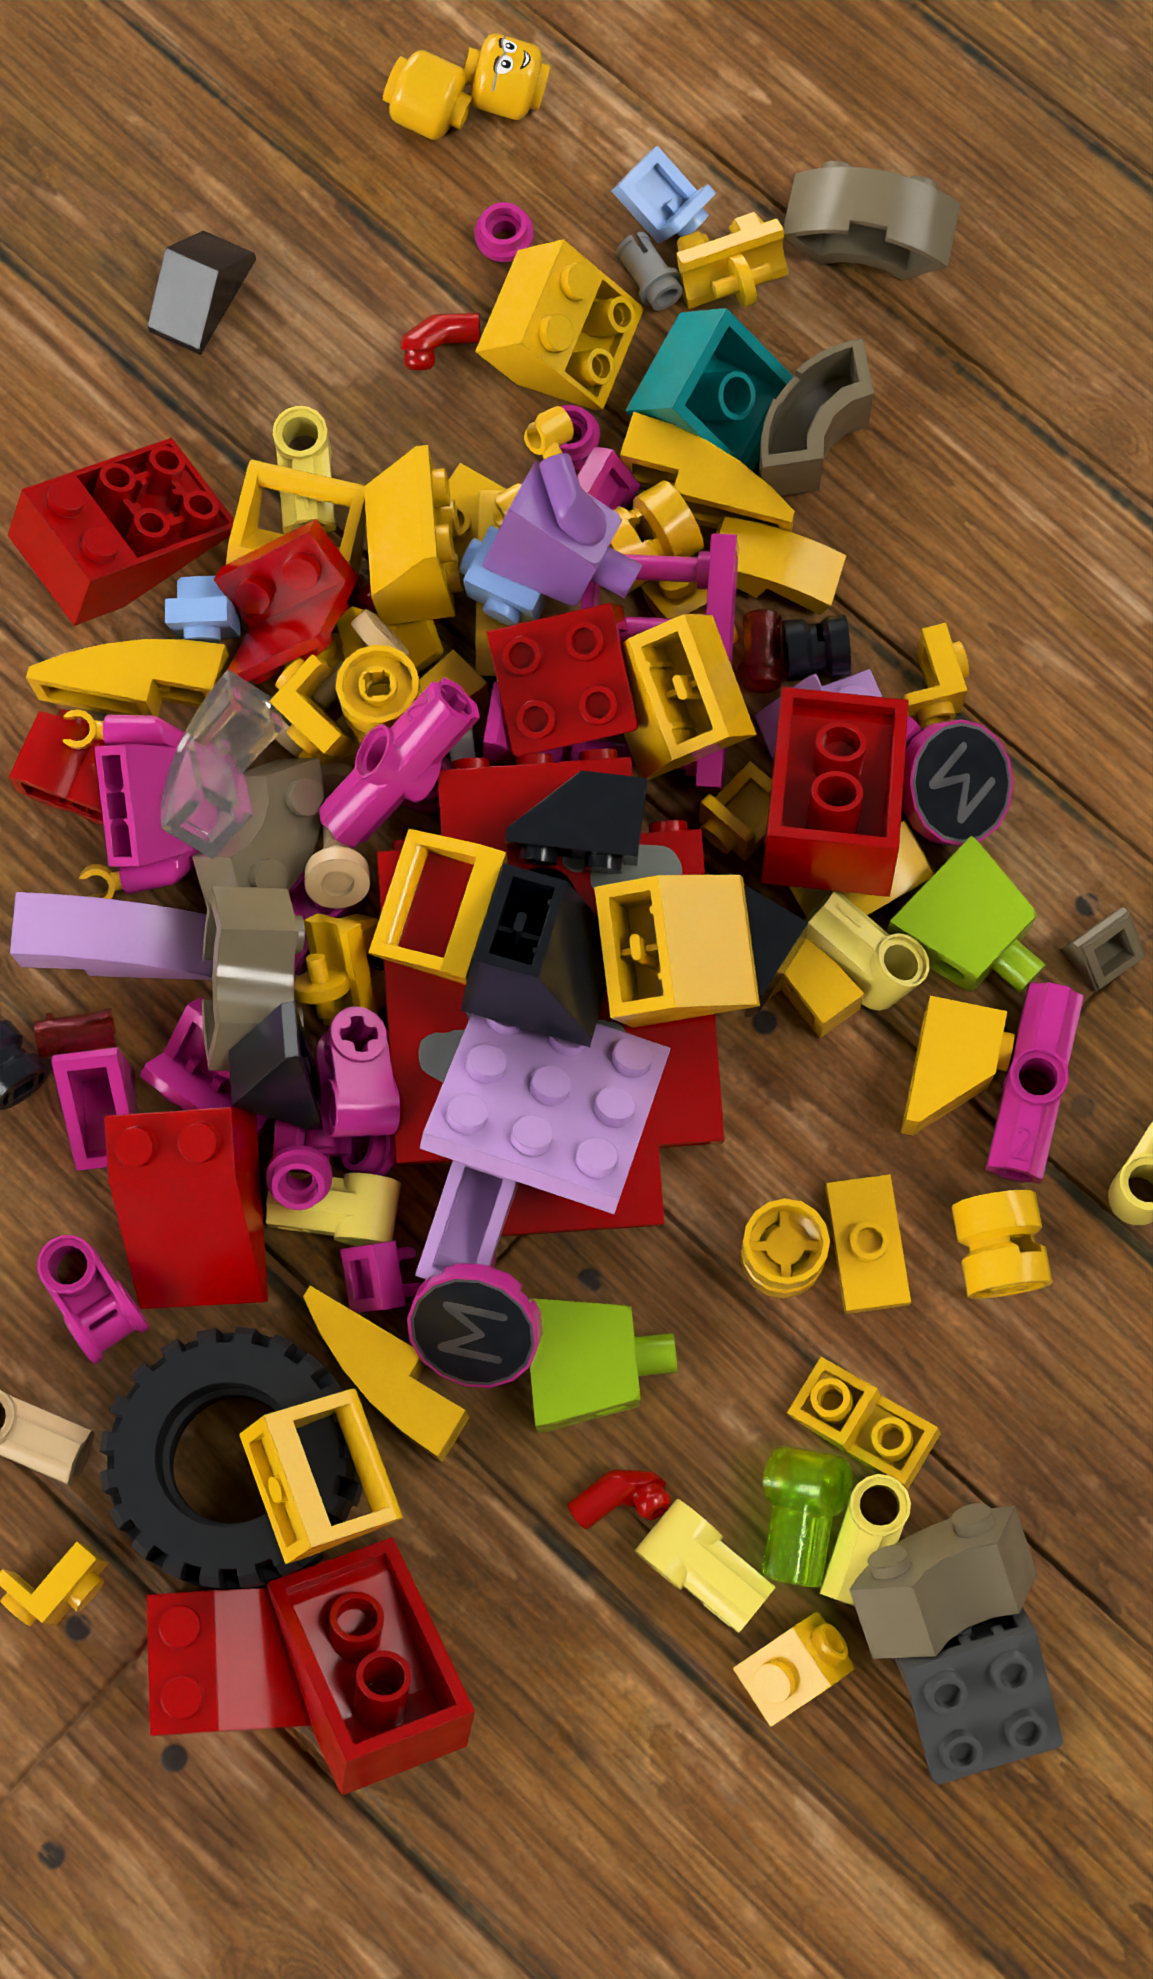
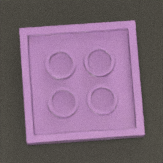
M471 1014L423 1131L420 1149L615 1214L671 1048L598 1023L596 1024L591 1045L586 1047Z

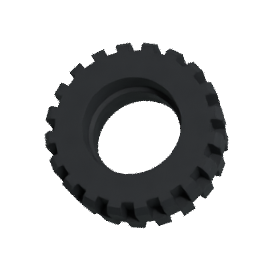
M236 1327L234 1333H222L217 1328L197 1332V1340L183 1344L177 1339L162 1347L160 1350L164 1357L152 1366L143 1362L132 1373L130 1377L136 1383L128 1395L124 1397L119 1393L117 1394L109 1411L116 1416L112 1432L103 1431L100 1452L107 1455V1470L101 1471L100 1477L103 1492L111 1496L114 1508L109 1512L118 1529L127 1533L133 1541L131 1546L145 1560L153 1562L163 1572L182 1581L211 1590L253 1589L268 1585V1582L295 1573L303 1567L314 1566L324 1558L321 1554L322 1552L285 1564L267 1513L254 1520L235 1524L214 1522L196 1513L183 1499L176 1485L174 1457L178 1442L188 1424L202 1410L218 1401L232 1397L251 1398L279 1411L344 1391L342 1387L314 1356L298 1348L294 1342L277 1334L273 1337L262 1335L254 1328ZM332 1414L296 1428L330 1524L334 1526L346 1521L352 1506L358 1507L363 1487L359 1484L360 1479L337 1416Z

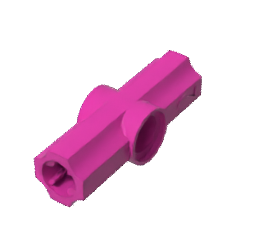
M443 677L440 682L432 681L391 728L380 724L371 729L362 740L357 751L355 768L319 807L320 821L330 830L335 840L352 848L359 842L365 843L405 799L416 803L428 796L439 777L441 760L479 720L477 703L470 699L462 686Z
M1030 982L1027 986L1009 1069L1002 1083L1003 1095L986 1165V1171L992 1172L1000 1178L1019 1183L1040 1184L1043 1181L1061 1096L1068 1084V1065L1084 995L1073 991L1070 987L1051 982ZM1026 1070H1036L1043 1073L1050 1083V1093L1045 1095L1028 1093L1021 1086L1019 1074Z

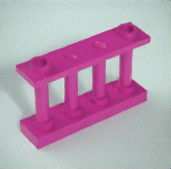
M711 533L710 552L699 551L698 557L624 554L642 564L635 580L697 583V589H708L706 614L703 615H713L732 666L739 555L737 535ZM590 580L581 597L580 609L599 605L600 585ZM625 617L628 631L619 633L621 642L671 619ZM593 740L563 747L561 762L579 760V753L585 750L615 749L617 750L618 758L631 757L632 767H636L628 743L625 741ZM727 748L676 769L685 770V776L696 777V788L699 792L720 793V791H723L725 784Z

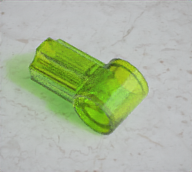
M787 1445L778 1446L771 1453L767 1460L763 1477L765 1496L773 1504L762 1576L779 1582L822 1588L833 1516H837L844 1510L852 1490L853 1476L847 1459L838 1455Z

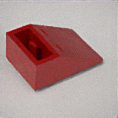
M169 438L23 488L8 537L72 624L76 626L127 606L231 535L234 518L174 439Z

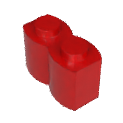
M60 709L57 715L38 711L8 778L17 792L46 805L73 812L104 826L94 748L96 746H106L104 740L96 739L86 749L77 750L70 748L63 742V739L74 741L85 739L89 734V723L80 718L74 720L64 719L63 716L69 712V710Z

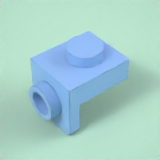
M658 146L650 150L611 190L658 244L675 234L683 237L693 233L709 216L703 207L716 194L709 184L696 190Z
M490 525L482 541L474 538L470 542L460 564L459 573L465 575L463 581L467 597L484 604L482 610L485 614L508 626L516 625L518 621L524 623L539 619L545 606L544 594L482 567L499 531L498 528Z
M215 576L181 577L177 581V598L165 599V624L179 639L218 644L221 642V638H240V614L213 581Z

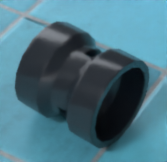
M846 615L826 616L821 623L808 624L803 619L782 621V645L787 681L804 680L811 676L812 673L825 672L830 677L850 676L851 647Z
M9 1020L0 1021V1110L12 1108L30 1097L47 1080L50 1073L49 1068L38 1054L28 1053L22 1048L23 1036Z

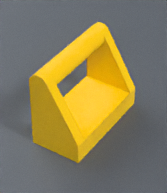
M253 459L250 460L228 543L226 564L285 535L258 528L262 489L264 487L350 507L341 546L337 547V549L357 576H359L366 530L364 486L366 485Z
M408 829L368 953L381 959L466 985L472 958L503 863L508 864L506 852L477 843ZM429 851L474 865L444 958L398 947Z
M355 1388L263 1415L239 1434L285 1564L320 1553L403 1519ZM332 1414L337 1416L372 1512L334 1526L330 1524L296 1428Z

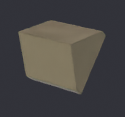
M1124 907L1112 912L1060 949L1095 992L1146 957L1130 912Z

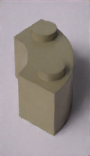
M828 161L821 168L795 174L783 226L784 239L819 265L837 262L864 264L885 270L895 277L905 280L948 267L961 204L951 196L940 191L939 185L928 177H907L878 169L852 167L842 161Z
M863 338L838 344L807 360L796 369L795 376L783 388L776 400L773 399L762 430L758 476L767 482L780 496L818 491L820 489L823 461L829 449L846 434L868 427L874 392Z
M319 757L278 759L228 777L230 804L225 824L211 845L192 856L207 908L211 886L281 888L289 890L300 877L312 856L321 828L319 807L324 802V787Z
M211 886L202 960H213V1000H202L204 1044L209 1070L230 1071L229 1050L281 1003L294 1001L293 977L295 954H301L303 950L305 926L303 917L294 914L288 889ZM297 1007L302 1026L304 1027L302 1009Z
M974 1503L959 1508L952 1514L950 1519L924 1528L895 1545L885 1546L873 1552L868 1558V1566L857 1577L849 1590L873 1659L936 1657L950 1639L966 1628L993 1617L1019 1614L1037 1572L1016 1506L990 1508L986 1504Z

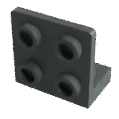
M1023 1607L1019 1614L993 1617L966 1628L950 1639L936 1657L893 1658L907 1686L929 1773L935 1784L947 1783L1046 1752L1062 1745L1063 1739L1037 1632Z

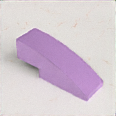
M16 892L10 954L20 967L84 969L88 976L212 980L213 960H202L207 914L96 897Z
M453 1160L415 1276L424 1279L430 1277L431 1279L436 1275L442 1274L444 1268L458 1263L485 1264L490 1266L519 1182Z

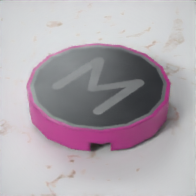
M963 719L930 724L912 738L905 751L902 810L912 828L929 842L962 846L970 836L981 842L999 828L1010 807L1014 783L1010 758L999 738L982 724Z
M458 1263L444 1268L442 1274L436 1275L431 1279L429 1277L420 1285L407 1317L409 1340L421 1361L439 1376L466 1387L492 1388L514 1381L530 1367L543 1334L541 1311L534 1299L530 1303L528 1297L520 1291L522 1284L510 1274L485 1264Z

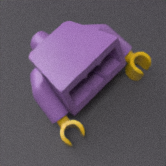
M555 406L538 414L535 421L530 423L525 430L524 440L527 447L534 454H542L544 460L541 462L535 460L522 485L517 483L496 495L493 520L499 531L482 567L567 605L578 604L590 580L625 599L642 564L609 547L622 519L617 512L585 492L580 486L570 454L562 453L559 447L572 440L573 424L565 409Z

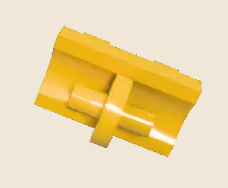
M755 212L735 218L729 226V235L710 241L706 234L697 231L680 237L677 241L678 253L676 254L680 282L683 288L682 295L687 307L691 309L735 293L741 306L746 308L757 303L755 286L788 275V267L783 250L784 229L779 220L776 218L764 223Z
M317 913L304 920L310 955L306 957L308 973L294 980V997L300 1003L315 1004L317 1017L323 1019L324 1025L330 1026L334 1017L346 1008L354 1006L367 1008L378 1015V1012L387 1006L385 972L370 968L367 960L379 921L377 918L356 913L339 919Z

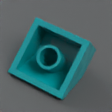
M727 308L680 312L625 411L631 417L633 412L671 423L695 434L735 457L753 471L760 458L761 436L768 409L773 399L776 400L793 376Z

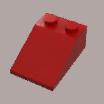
M782 687L761 883L890 897L900 844L909 700Z
M238 1107L104 1116L108 1182L140 1309L267 1302L268 1288L256 1113Z
M393 1537L268 1582V1593L315 1737L341 1796L467 1747L475 1710Z
M267 1588L146 1595L150 1736L312 1726Z

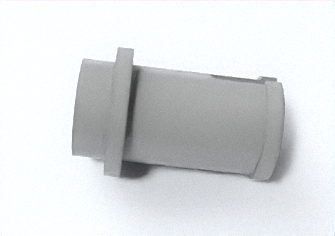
M637 232L636 239L640 246L637 245L633 236L630 235L618 245L615 252L616 258L624 265L639 287L638 297L645 306H652L654 310H664L672 306L682 295L683 288L680 285V273L676 268L666 265L651 243L650 237L645 232Z

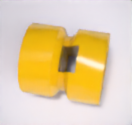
M665 480L637 495L633 499L632 510L629 511L621 506L614 509L620 515L622 522L609 547L622 554L691 557L704 548L700 528L691 510L679 492ZM639 534L642 535L643 539L645 540L644 542L640 540L638 536ZM635 580L628 593L649 582V580Z
M370 645L358 649L344 660L337 673L335 689L349 735L359 746L367 733L375 726L382 724L391 728L422 694L414 663L404 652L391 646Z
M1032 1190L994 1192L967 1198L952 1205L951 1209L957 1242L969 1247V1254L961 1261L968 1298L987 1299L1017 1295L1042 1289L1053 1283L1047 1249L1034 1240V1236L1042 1229L1036 1192Z
M784 1198L770 1201L757 1209L746 1224L740 1255L743 1273L752 1286L767 1296L782 1299L799 1296L811 1288L822 1273L828 1256L830 1238L826 1223L815 1209L802 1201Z

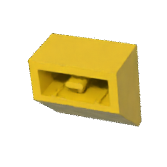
M564 239L520 249L516 253L475 352L516 385L595 411L603 410L644 307Z
M428 445L415 446L364 486L371 597L379 619L386 625L455 617L453 593L464 591L463 574L459 573L461 560L459 554H455L453 538L459 537L458 513L455 500H450L446 469H435Z
M682 614L630 637L622 643L639 727L636 731L624 733L641 778H647L648 781L757 735L713 615Z
M656 875L594 887L611 1019L634 1028L760 1006L744 881L741 875Z

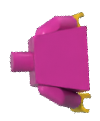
M77 709L67 712L63 716L64 719H84L89 723L90 730L87 737L81 741L63 739L66 745L77 750L86 749L96 739L104 740L106 745L94 747L108 866L120 867L119 871L112 872L107 866L101 864H92L86 867L80 873L79 879H87L88 877L98 875L103 877L109 885L104 893L86 897L111 899L117 890L124 889L125 893L133 894L178 883L195 867L192 856L205 849L206 845L211 844L223 828V812L228 811L230 804L228 777L238 773L219 774L217 756L213 750L195 749L194 742L189 734L157 716L108 714L105 716L104 721L94 720L86 711Z

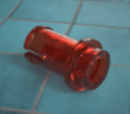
M758 609L750 611L743 616L744 661L738 665V677L743 680L744 688L750 692L770 693L780 688L781 681L786 677L787 667L780 661L782 616H777L775 611Z
M111 1008L56 1018L53 1012H47L46 1019L34 1021L36 1044L40 1058L105 1048H117V1038L114 1035L116 1034Z

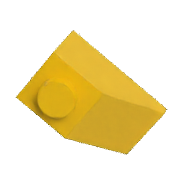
M930 995L924 1011L901 1128L902 1134L914 1136L986 1090L996 1073V1069L1007 1071L1015 1036L1014 1033L1004 1032L1007 1011Z

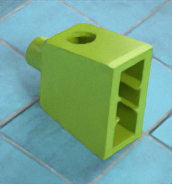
M973 836L967 839L890 920L887 930L889 935L901 933L917 940L927 953L929 968L970 992H973L994 970L1021 994L1027 989L1030 982L1033 983L1046 967L1044 962L1020 942L1031 930L1037 917L1034 908Z
M533 1298L541 1311L543 1331L537 1351L530 1365L534 1419L537 1433L557 1430L641 1406L638 1376L678 1373L674 1333L634 1337L631 1306Z

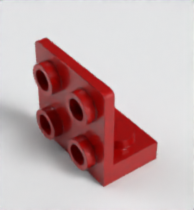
M316 519L220 567L213 581L223 594L228 597L237 612L250 627L223 677V681L230 689H234L250 680L254 684L263 683L274 676L284 664L298 657L306 661L311 655L318 656L331 644L333 640L331 633L338 619L349 608L347 600L359 577Z
M610 602L486 631L511 748L515 756L520 757L524 754L545 752L629 733L638 729L639 722L619 634L628 631L623 606Z

